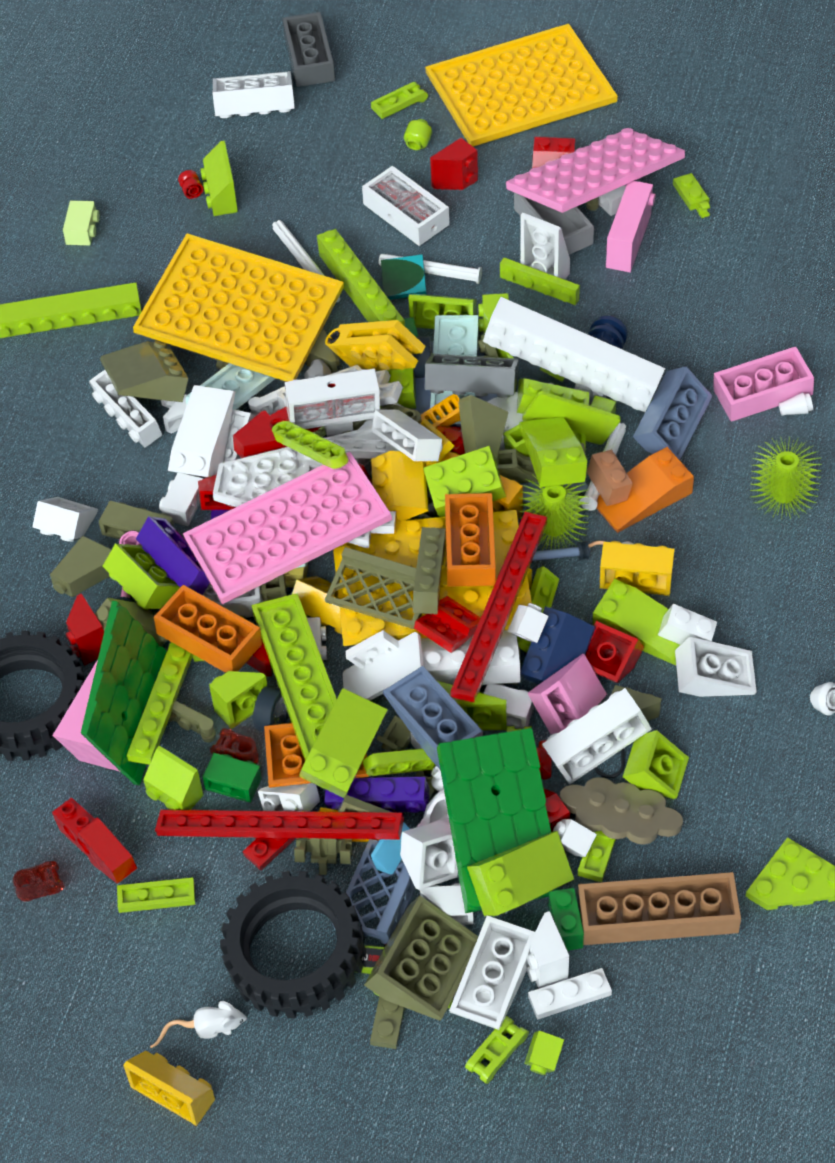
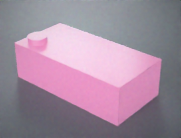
M637 181L627 184L607 237L606 268L631 273L651 216V208L655 202L656 194L653 193V184Z
M796 346L714 373V392L731 422L777 407L779 403L802 392L804 394L809 393L810 396L813 395L814 377Z

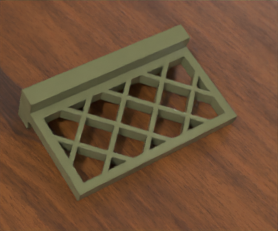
M347 547L344 548L342 561L325 597L326 603L414 629L415 621L422 614L415 613L412 621L404 619L400 615V612L411 607L413 609V601L408 592L414 589L416 568ZM345 568L355 570L357 576L345 581L343 577ZM371 575L378 578L379 583L367 587L363 580ZM361 581L364 589L352 594L348 585ZM393 582L399 583L402 589L390 594L386 585ZM345 587L349 596L342 599L333 597L335 591ZM383 587L387 596L374 601L370 592ZM367 594L371 603L364 606L357 605L355 599ZM405 594L409 603L396 607L393 599ZM390 601L393 610L386 613L379 611L378 605Z

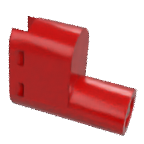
M547 740L540 741L538 748H536L542 780L550 779L552 772V758L542 745Z

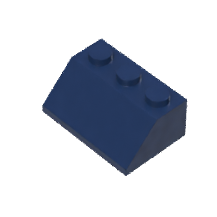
M545 606L543 614L547 615L548 619L538 642H531L520 674L527 681L541 684L581 654L586 656L596 627L568 613Z

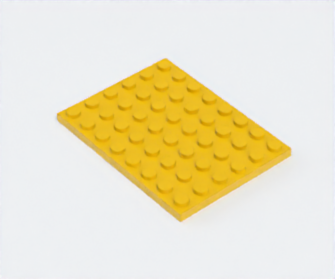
M569 24L425 67L427 76L471 146L480 145L617 102L618 97Z
M187 233L134 324L133 331L139 335L289 382L297 379L344 288V282Z
M516 510L493 512L495 582L519 527ZM445 517L396 521L394 534L371 533L369 548L347 542L333 549L335 572H337L342 561V552L345 547L416 568L422 527L446 528ZM445 544L439 600L449 596L481 617L494 586L447 587ZM345 568L343 573L345 581L357 576L355 570ZM527 574L504 631L509 629L518 605L528 606L529 603L532 604ZM372 575L363 579L367 587L379 583L378 578ZM361 581L348 585L352 594L364 589ZM393 582L386 585L390 594L402 589L399 583ZM345 587L337 590L338 599L349 596ZM383 587L370 592L374 601L387 596ZM412 590V591L408 592V594H409V596L411 597V599H412V601H413V590ZM367 594L355 599L357 605L364 606L371 603ZM405 594L393 599L396 607L409 603ZM390 601L377 606L379 611L384 613L393 610ZM339 607L343 646L357 645L381 631H385L398 641L414 632H417L421 639L428 638L416 629ZM412 607L400 612L402 618L412 621L415 614Z

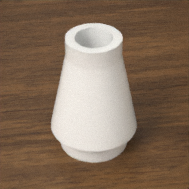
M802 392L779 403L781 415L808 414V411L813 410L810 394Z

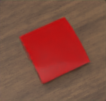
M446 596L439 600L438 614H426L417 619L414 629L452 653L474 635L481 617L449 596Z

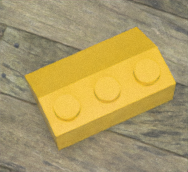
M388 451L371 459L372 486L389 511H396V521L408 520L428 511L427 483L423 469L425 461H413L400 451Z
M618 541L603 542L600 565V589H608L613 580L617 579L637 588L643 593L670 596L674 549L666 546H645L640 543L632 545L622 544Z
M318 576L298 579L292 594L298 593L305 615L313 618L320 617L321 625H330L335 628L337 633L342 634L339 606L325 602V597L332 583ZM335 591L334 598H338V591Z
M145 1050L127 1060L123 1065L131 1088L196 1126L215 1101L212 1086L207 1081L201 1078L196 1080L190 1076L186 1069L181 1066L174 1067L170 1065L167 1059L158 1053L153 1055Z

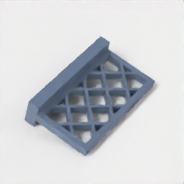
M369 839L346 893L350 897L352 906H355L364 935L381 939L382 944H387L403 913L409 906L416 888L404 862L399 864L393 873H396L398 876L397 882L386 887L383 879L393 874L384 872L379 874L378 870H376L370 856L379 841ZM373 868L376 876L363 882L361 879L362 874ZM380 881L383 889L370 895L367 887ZM364 889L367 897L353 903V895ZM387 895L389 898L388 903L377 909L373 901ZM371 903L374 911L361 917L357 909ZM378 916L380 922L376 930L365 926V922Z

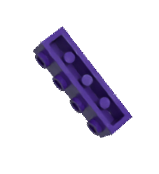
M148 516L136 537V540L142 545V549L155 559L154 562L166 571L168 578L175 581L179 587L185 585L203 595L210 582L186 540L165 518Z
M425 777L354 778L347 795L393 813H416L426 810V806L429 804L430 788ZM325 789V804L327 808L338 810L344 798Z

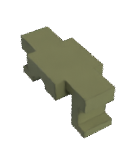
M297 838L296 847L294 848L295 862H305L307 852H311V863H319V875H327V864H336L338 853H340V864L351 863L352 839Z

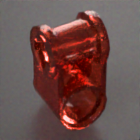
M221 729L218 741L210 748L212 755L213 753L227 754L234 759L244 762L251 761L255 764L259 761V754L254 739L235 733L230 729Z
M47 861L40 865L17 871L12 878L17 898L26 902L62 891L65 885L58 874V863ZM24 884H30L26 887H21Z

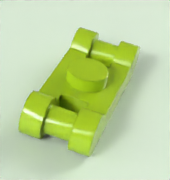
M506 1016L500 1030L494 1029L467 1061L465 1068L471 1073H477L480 1076V1080L488 1084L516 1048L526 1040L529 1031L523 1027H517L514 1024V1020ZM509 1033L512 1038L509 1040L504 1034ZM484 1058L490 1061L487 1067L481 1063Z

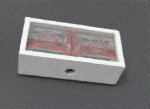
M393 166L362 186L363 204L418 246L449 226V207Z
M363 369L355 372L285 382L289 422L304 429L374 419L375 410H380V394L375 369Z

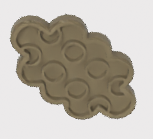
M597 777L588 780L585 786L568 785L560 791L559 798L570 813L576 814L575 821L592 832L602 831L603 834L612 839L627 837L630 841L637 844H649L656 839L657 835L675 836L682 829L683 818L681 814L674 809L665 807V798L654 790L640 791L635 785L630 783L614 784L606 778Z

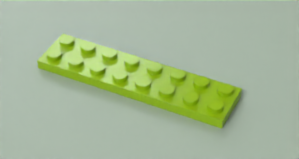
M298 593L251 606L306 761L337 699Z

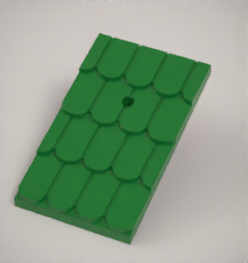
M112 601L98 660L52 736L79 761L119 771L133 784L140 786L146 764L128 761L127 753L167 651L117 601Z
M532 728L439 743L437 746L465 914L482 910L467 866L551 833L545 806L546 798L539 770L540 763ZM547 892V893H545V894H543V895H541V896H539V897H537V898H535V899H540V898L548 897V896H549V892Z

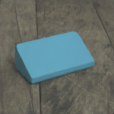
M404 822L402 832L410 829ZM402 832L400 840H379L371 854L376 870L387 874L394 873L402 859L400 856Z

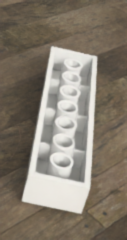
M500 297L490 318L483 342L491 347L501 349L512 356H517L533 365L549 370L553 374L563 376L574 383H579L594 392L604 394L615 401H620L643 412H646L665 368L502 297Z

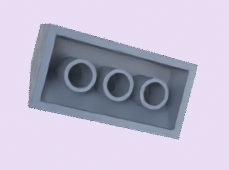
M686 366L666 372L633 435L634 439L649 453L654 454L668 447L680 460L712 398L710 392Z

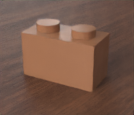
M613 450L593 454L588 465L587 474L605 504L610 506L627 501L633 483Z

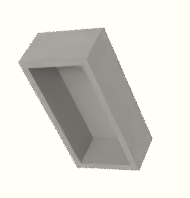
M514 192V210L520 217L522 213L561 227L569 255L593 244L594 226L577 207L561 213Z

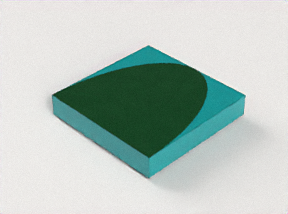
M423 254L381 260L383 291L389 300L407 298L409 294L427 295Z

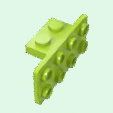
M540 391L522 415L523 421L564 417L580 444L584 443V446L586 441L602 445L620 423L619 415L544 391Z

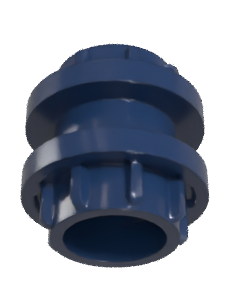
M601 316L593 321L587 335L623 349L628 332L625 325L618 318Z

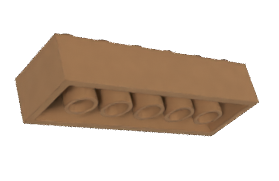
M733 872L578 884V906L584 932L583 945L739 933L741 915Z

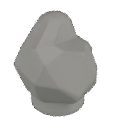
M315 359L304 373V377L309 379L317 376H327L331 374V370L323 360Z

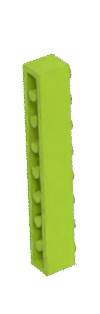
M336 229L328 230L317 235L319 256L335 278L344 282V290L368 322L398 320L405 326L403 317Z
M137 283L0 304V338L140 316L142 311Z

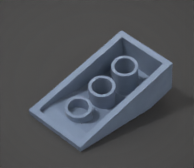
M421 666L383 690L386 699L427 756L439 769L437 753L439 743L483 736V732L424 666Z

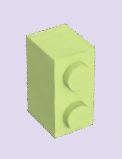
M70 201L63 227L66 245H91L92 237L96 236L95 224L99 222L100 217L99 210H96L94 201Z

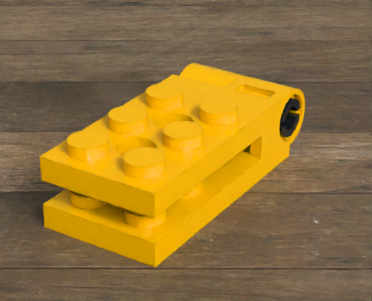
M398 320L340 324L338 328L328 334L325 340V344L350 367L358 365L362 370H403L415 368L418 360L412 354H422L425 345Z

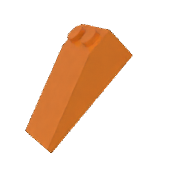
M666 447L648 456L627 472L633 483L627 501L607 506L599 494L596 509L618 533L692 494L694 476L673 452Z

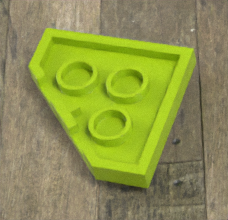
M787 837L746 891L745 897L766 910L778 909V906L792 905L793 907L810 905L814 901L821 900L835 901V866Z

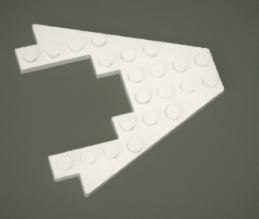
M372 426L324 438L343 447L346 453L351 452L354 458L372 459L388 451H399L372 432ZM289 447L220 463L213 490L214 501L238 507L323 464ZM389 511L392 516L391 521L349 541V543L369 548L371 533L394 534L396 511Z

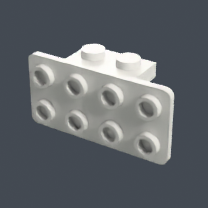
M381 631L346 650V659L355 665L343 672L344 689L369 701L383 694V690L423 666L421 636L414 632L398 641L385 631Z

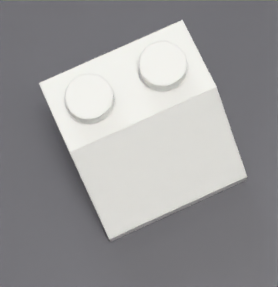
M60 497L40 500L37 503L33 528L40 529L42 534H57L61 536L60 539L73 542L74 539L85 535L98 509Z
M439 820L402 832L400 856L416 889H424L457 878L458 869L449 824Z
M550 911L544 913L530 942V954L527 955L529 964L526 967L530 981L536 982L538 989L567 980L569 974V954Z

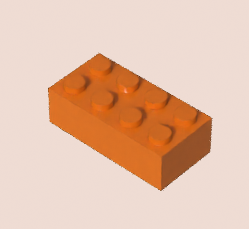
M492 493L445 494L447 587L494 586L496 566Z
M182 585L154 616L156 633L225 673L228 671H239L262 645L260 627L185 585Z

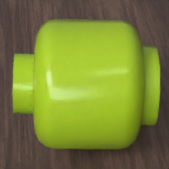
M423 119L410 121L403 137L406 145L413 150L424 149L430 141L432 129L428 122Z

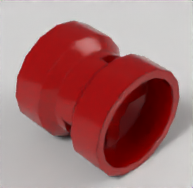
M186 170L179 175L178 182L187 198L194 199L203 193L202 183L199 181L195 171Z

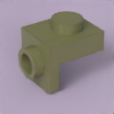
M394 715L383 737L378 735L377 740L383 743L381 748L388 752L404 751L411 741V733L402 719Z

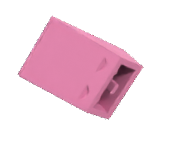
M581 654L528 692L531 701L550 734L559 733L567 728L570 722L586 715L592 707L598 705L607 695L585 654Z

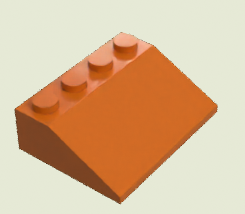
M292 723L264 726L269 788L311 783L299 777L305 759ZM363 762L355 778L369 777Z

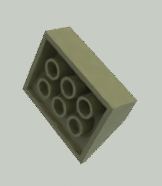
M155 340V342L146 341L101 356L100 361L118 395L183 402L188 377L169 344Z
M419 895L406 908L364 986L386 1001L440 1021L460 985L479 936Z

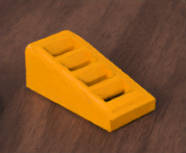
M455 394L447 397L421 414L422 421L424 419H431L432 425L435 428L437 426H450L461 421L458 404L460 398Z

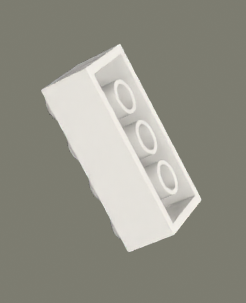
M624 688L613 693L601 705L592 707L580 719L570 722L567 728L561 732L552 734L542 745L567 782L572 784L652 729L640 708Z

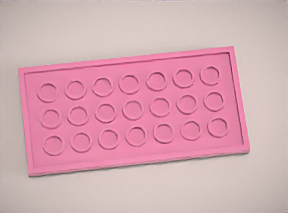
M625 128L619 133L608 135L603 140L592 142L589 146L578 148L573 153L562 155L557 160L548 161L545 165L538 168H532L527 173L516 175L513 179L506 181V188L563 213L685 158V150L673 144L664 143L660 139L651 138L647 134L635 132L631 128Z
M351 452L346 453L349 461L341 468L332 469L321 465L183 533L188 546L222 604L392 520L391 513Z

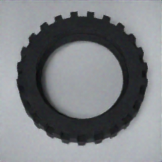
M22 630L21 635H13V632L5 633V638L0 639V678L19 670L37 669L57 676L62 684V691L57 701L41 715L21 722L0 721V754L4 755L8 761H13L14 757L21 756L22 761L30 760L31 755L38 754L39 758L47 756L45 751L51 748L55 751L62 748L61 743L52 735L85 682V677L77 655L72 654L71 647L66 643L61 646L59 638L52 636L51 639H47L46 634L39 631L37 635H30L29 630Z
M290 871L282 872V877L274 879L272 875L265 877L266 883L258 886L255 882L249 886L251 892L247 896L241 893L236 898L238 903L236 909L230 907L226 913L229 924L223 923L221 928L225 938L220 939V948L224 954L222 958L236 989H239L242 998L246 1002L252 1001L255 1009L262 1011L264 1007H267L269 1014L278 1017L279 1012H285L287 1018H296V1013L304 1012L306 1017L314 1015L313 1009L322 1007L323 1011L329 1009V1002L336 997L340 1001L345 997L343 990L346 986L353 988L355 985L354 973H361L363 968L361 957L366 955V948L363 942L365 940L364 933L350 897L346 892L341 894L339 885L332 881L327 885L324 876L317 874L315 879L309 877L306 871H300L299 876H291ZM306 909L322 913L331 920L336 930L337 944L329 959L313 973L292 980H277L262 975L253 965L250 956L251 943L259 929L273 917L291 910Z

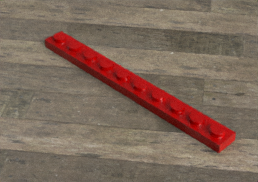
M524 512L452 686V698L475 703L547 525L546 516Z
M160 810L155 832L157 836L400 840L404 817L402 813Z

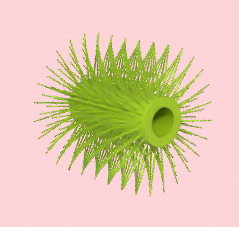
M789 443L788 451H786L785 445V448L783 446L784 452L778 453L777 451V455L768 450L767 452L773 456L772 458L771 456L761 454L767 459L756 460L768 466L763 468L761 465L764 464L753 465L762 468V470L751 471L763 475L755 477V479L762 482L757 484L751 483V485L762 487L760 484L763 483L767 485H764L761 489L750 491L765 492L758 496L770 495L763 500L771 498L772 500L768 502L769 504L776 500L772 505L773 507L776 502H779L778 506L781 503H785V509L786 506L788 509L787 503L791 501L793 504L795 503V498L802 505L804 503L798 498L801 497V499L810 501L802 496L804 493L806 496H815L806 491L818 490L808 485L820 484L809 480L817 478V476L810 474L811 472L820 470L810 468L811 471L809 472L805 470L814 465H822L806 463L813 460L812 458L803 459L808 456L807 454L798 458L799 453L796 455V452L794 453L791 450L789 452Z
M535 484L541 490L538 491V489L528 487L537 492L534 496L533 492H523L535 498H519L531 501L523 504L530 507V509L520 512L531 513L529 511L534 509L536 512H532L533 514L547 517V525L543 536L544 534L549 536L547 538L548 543L550 536H552L551 543L553 542V537L557 539L559 536L558 543L559 539H562V535L564 538L566 537L564 532L566 533L567 531L580 535L581 533L571 528L586 529L575 524L589 523L578 520V518L585 517L578 512L589 510L578 507L579 505L589 503L577 501L589 496H579L577 499L572 497L583 492L575 491V494L571 492L579 487L578 485L567 489L570 486L569 484L566 487L564 486V488L563 485L546 486L543 488Z

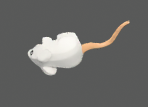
M220 1001L218 1008L203 1007L198 1009L192 1021L173 1020L166 1024L158 1040L150 1048L157 1046L167 1030L176 1024L186 1028H195L200 1038L209 1039L216 1037L220 1032L230 1035L232 1033L231 1029H236L247 1020V1017L230 1003Z

